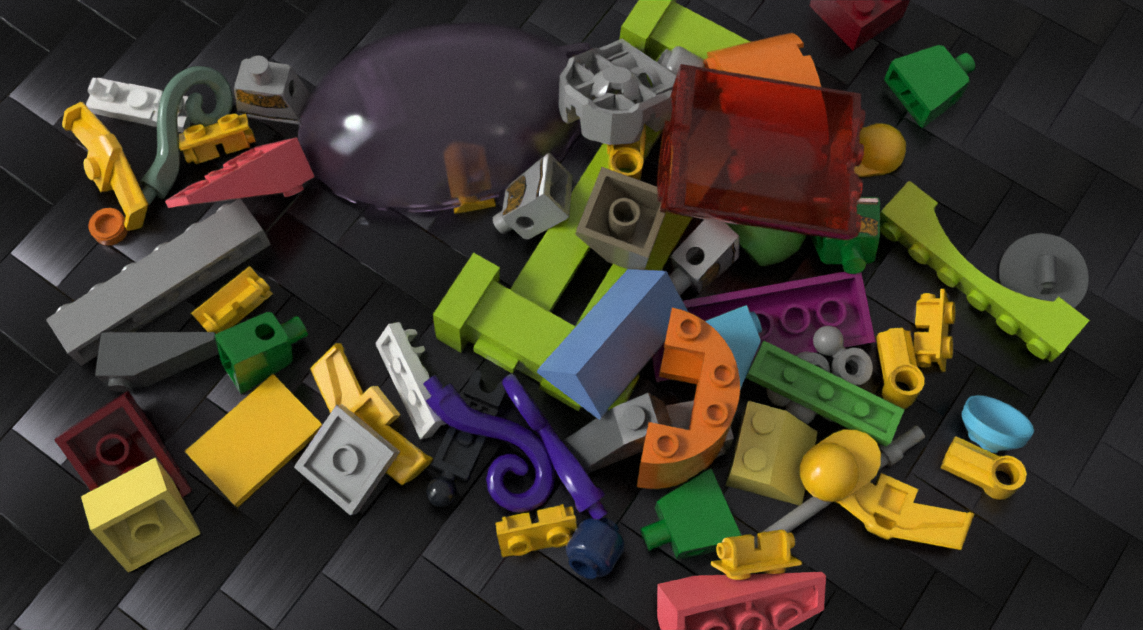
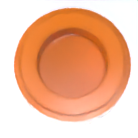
M104 208L97 211L89 221V232L102 245H115L121 242L128 233L124 226L125 217L114 208Z

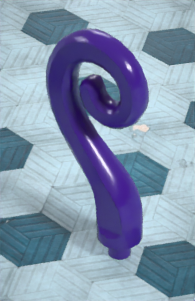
M513 374L507 375L503 379V387L526 422L541 438L557 474L575 501L576 509L579 513L587 509L592 518H602L608 513L600 502L605 493L601 488L594 485L579 461L563 444L517 376Z
M436 375L423 383L431 395L426 400L427 404L446 424L470 434L508 441L519 447L530 459L535 471L534 484L529 490L520 494L512 493L506 489L503 484V476L508 471H512L518 476H524L529 470L526 462L516 454H505L493 461L488 469L486 482L488 491L496 503L509 511L522 513L535 510L547 501L554 486L555 470L545 445L535 434L505 418L472 409L451 383L444 387Z

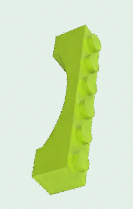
M908 181L880 212L881 233L889 240L899 241L908 249L909 255L920 264H928L937 272L938 278L944 284L952 288L957 287L966 294V299L973 307L980 311L986 310L997 319L996 323L1002 330L1008 334L1019 336L1027 343V348L1035 356L1041 359L1046 358L1050 362L1057 358L1090 320L1059 296L1054 302L1028 297L1000 285L976 269L959 253L943 231L934 211L938 202L911 181Z

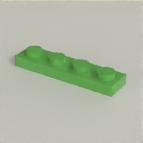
M766 341L761 343L745 377L850 430L867 433L877 443L885 447L891 444L905 410Z

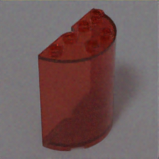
M680 64L670 96L672 104L671 120H665L660 148L657 199L658 202H661V213L849 241L858 236L861 229V215L857 214V201L862 194L863 182L862 179L858 178V174H855L854 168L855 166H860L864 155V145L859 143V138L865 121V110L861 109L860 93Z

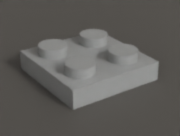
M336 405L294 468L349 515H354L360 511L400 451L347 407Z

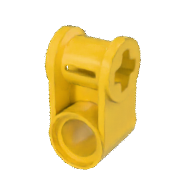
M644 124L639 141L630 144H607L609 170L641 180L646 124ZM627 168L630 169L632 172L625 173L620 171L619 169Z

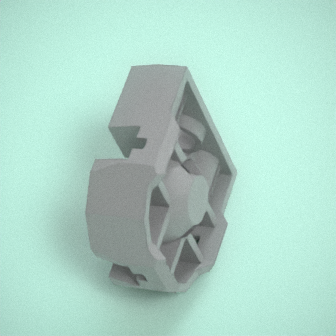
M620 39L569 59L566 68L560 75L558 106L562 120L567 124L580 119L582 135L587 139L608 145L630 144L640 140L644 124L657 132L687 118L693 104L695 88L625 40ZM647 75L652 81V87L648 82Z

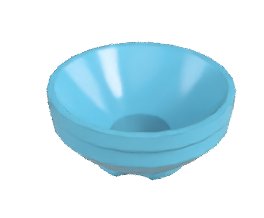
M976 395L969 397L964 405L962 419L968 430V436L971 441L979 444L984 450L997 453L1001 450L1021 448L1027 444L1034 433L1033 425L1025 415L1000 400Z

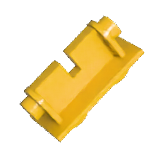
M246 113L239 116L237 114L225 115L217 123L206 127L201 124L193 125L178 135L180 151L183 150L187 163L194 162L195 164L220 157L216 147L217 144L222 143L226 154L249 148L250 143L256 142L252 129L249 128Z
M249 266L191 314L207 332H215L217 334L236 325L273 293L269 290V285Z
M940 289V298H936L934 294L925 293L916 302L915 326L916 328H929V332H914L913 346L918 367H930L931 362H938L942 372L946 371V359H952L953 338L948 336V325L955 323V303L949 302L945 289Z
M561 504L560 506L537 510L538 523H531L529 512L508 517L504 516L502 517L503 521L495 522L502 557L521 556L530 551L567 545L577 529L572 506L565 508L564 504Z
M781 529L757 533V548H754V536L751 534L724 538L716 547L717 555L722 560L711 561V566L725 573L730 579L743 580L750 578L751 573L763 571L769 574L784 573L787 567L802 565V561L790 556V549L795 546V538L791 532L787 533Z

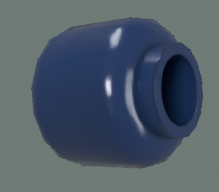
M603 517L600 519H584L578 525L566 545V555L569 558L570 567L579 575L589 579L607 576L624 550V540L618 532V526L613 521Z

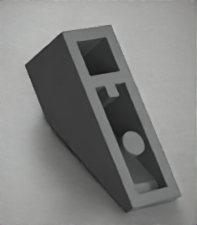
M102 332L95 376L109 390L115 392H130L132 387H148L218 355L219 351L215 339L216 333Z
M646 393L611 408L600 420L596 418L562 442L588 474L643 452L649 422L673 426L665 402L650 393Z

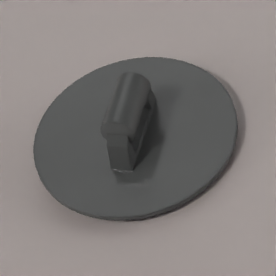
M1031 234L1016 240L1005 251L999 266L1000 285L1017 293L1040 300L1054 302L1059 296L1075 308L1084 298L1088 288L1089 274L1083 256L1071 243L1051 234Z

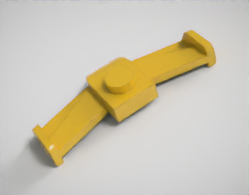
M79 102L64 111L62 127L66 131H72L88 149L87 159L84 160V170L90 180H94L101 192L114 190L126 216L124 226L127 231L141 228L144 223L148 203L126 159L122 146L115 135L103 125L85 103Z
M335 343L310 368L330 413L336 405H344L400 451L386 472L394 480L404 485L417 477L433 462L434 459L431 456L426 455L389 426L400 416V413L378 386H371L363 393L341 343Z
M883 473L878 475L875 484L869 482L847 498L837 501V503L860 519L868 532L886 540L894 537L962 550L975 515L971 512L966 513L913 503L918 489Z

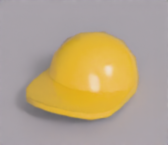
M875 123L864 128L842 132L834 138L830 146V156L834 165L842 173L851 177L877 176L893 172L902 164L906 155V141L901 132L890 124Z
M841 430L822 440L804 454L800 463V478L805 489L813 497L826 502H837L867 485L877 475L881 463V452L877 442L867 433L858 430Z

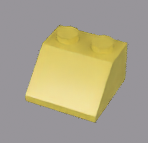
M748 401L742 414L725 486L800 506L805 492V487L800 478V463L804 454L815 446L817 431L785 410Z
M156 458L81 496L91 532L128 573L201 534L175 483Z

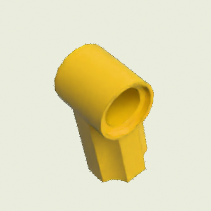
M891 328L885 332L878 333L876 336L884 379L882 396L884 400L905 409L916 400L924 386L925 378L917 367L910 331H906L903 328ZM895 382L906 384L910 391L901 390Z
M957 436L952 440L941 465V469L982 487L987 495L998 500L1007 499L1024 484L1027 476L1024 465L1017 458L1012 456L1000 457ZM1002 471L1008 474L1011 479V485L999 482L995 472Z

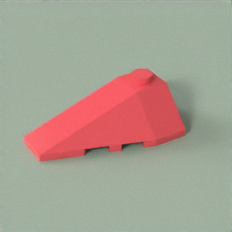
M296 137L253 147L224 163V168L205 175V180L191 184L165 202L168 208L279 193H283L284 197H289L304 190L302 184L315 176Z
M823 572L751 574L750 578L743 580L730 579L726 575H699L657 584V618L661 630H789L824 610L826 575Z

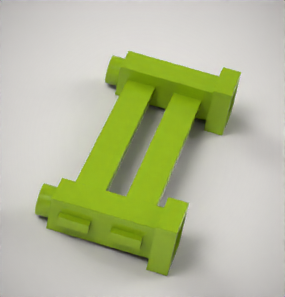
M638 0L621 26L619 40H625L656 62L665 49L671 51L676 46H681L705 60L708 58L707 52L750 42L676 3L677 0ZM647 75L648 82L652 87V81ZM707 80L705 87L701 91L702 94L710 97L713 101L660 188L673 192L645 270H663L733 152L727 136V129L731 128L728 113L724 114L720 104L719 95L723 91L722 85L714 87L713 80ZM646 125L644 161L664 129L655 132ZM604 143L571 193L569 218L547 230L511 289L499 284L500 267L473 253L433 314L437 340L462 353L468 342L474 344L475 353L512 374L515 369L525 373L540 382V390L577 411L582 406L540 376L537 370L627 270L615 264L611 266L576 326L551 313L591 248L576 236L575 233L601 167L608 169L609 154H607V144ZM627 168L619 169L620 171L625 173L632 172L630 169ZM638 374L608 410L628 401L641 375Z

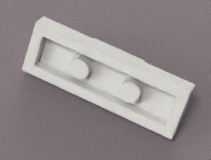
M92 78L88 87L90 96L86 106L94 114L157 127V113L160 98L163 94L162 90L102 78ZM183 96L178 109V132L182 133L191 123L185 111L188 96Z
M400 322L388 324L375 344L420 440L432 437L441 425H446V423L433 412L426 402L431 395L423 383L429 379V374L419 360L425 348L424 346L415 348L410 345L409 342L417 335L416 330L407 329L404 331Z

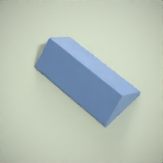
M627 269L538 368L537 373L600 420L665 343L672 307L688 312L667 271Z

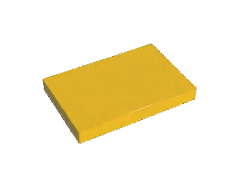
M272 374L185 452L238 508L311 442L322 424Z

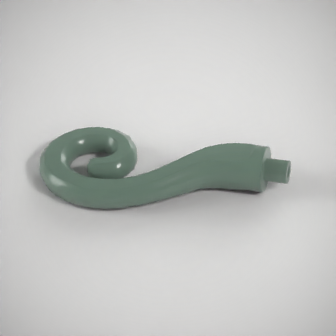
M205 66L189 67L173 77L165 87L160 98L157 113L156 157L140 180V184L144 187L142 192L148 205L151 204L156 196L162 199L165 198L174 185L179 173L178 109L185 93L191 87L203 84L208 86L216 96L215 109L212 113L206 114L201 108L203 96L200 93L189 95L186 100L185 111L189 120L194 125L201 124L206 127L217 123L221 117L231 113L233 92L229 82L219 71Z

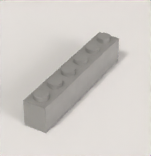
M237 199L232 203L222 205L215 214L202 222L190 225L183 234L170 242L158 245L151 254L140 261L126 265L119 274L108 281L96 284L87 294L73 303L61 306L55 314L46 320L66 352L82 366L98 356L102 332L137 331L271 244L243 201Z

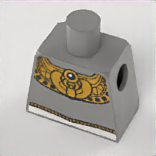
M254 56L250 59L242 60L234 86L238 115L246 113L248 118L303 125L311 95L293 67L288 64L268 62L263 56Z
M550 153L546 154L507 187L503 209L493 216V223L496 229L502 234H507L514 229L523 239H530L569 218L573 175Z
M713 212L703 220L671 255L673 272L669 277L679 296L688 287H691L698 294L701 293L739 258L740 236Z

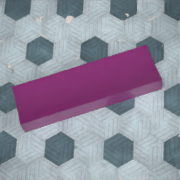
M840 272L683 301L689 313L704 321L747 305L749 312L754 311L761 324L762 332L758 333L761 340L759 347L763 341H766L795 356L805 351L818 353L813 344V337L815 332L823 326H834L841 331L844 338V348L875 342L861 272L857 274ZM664 344L650 359L655 383L672 380L659 377L665 349Z

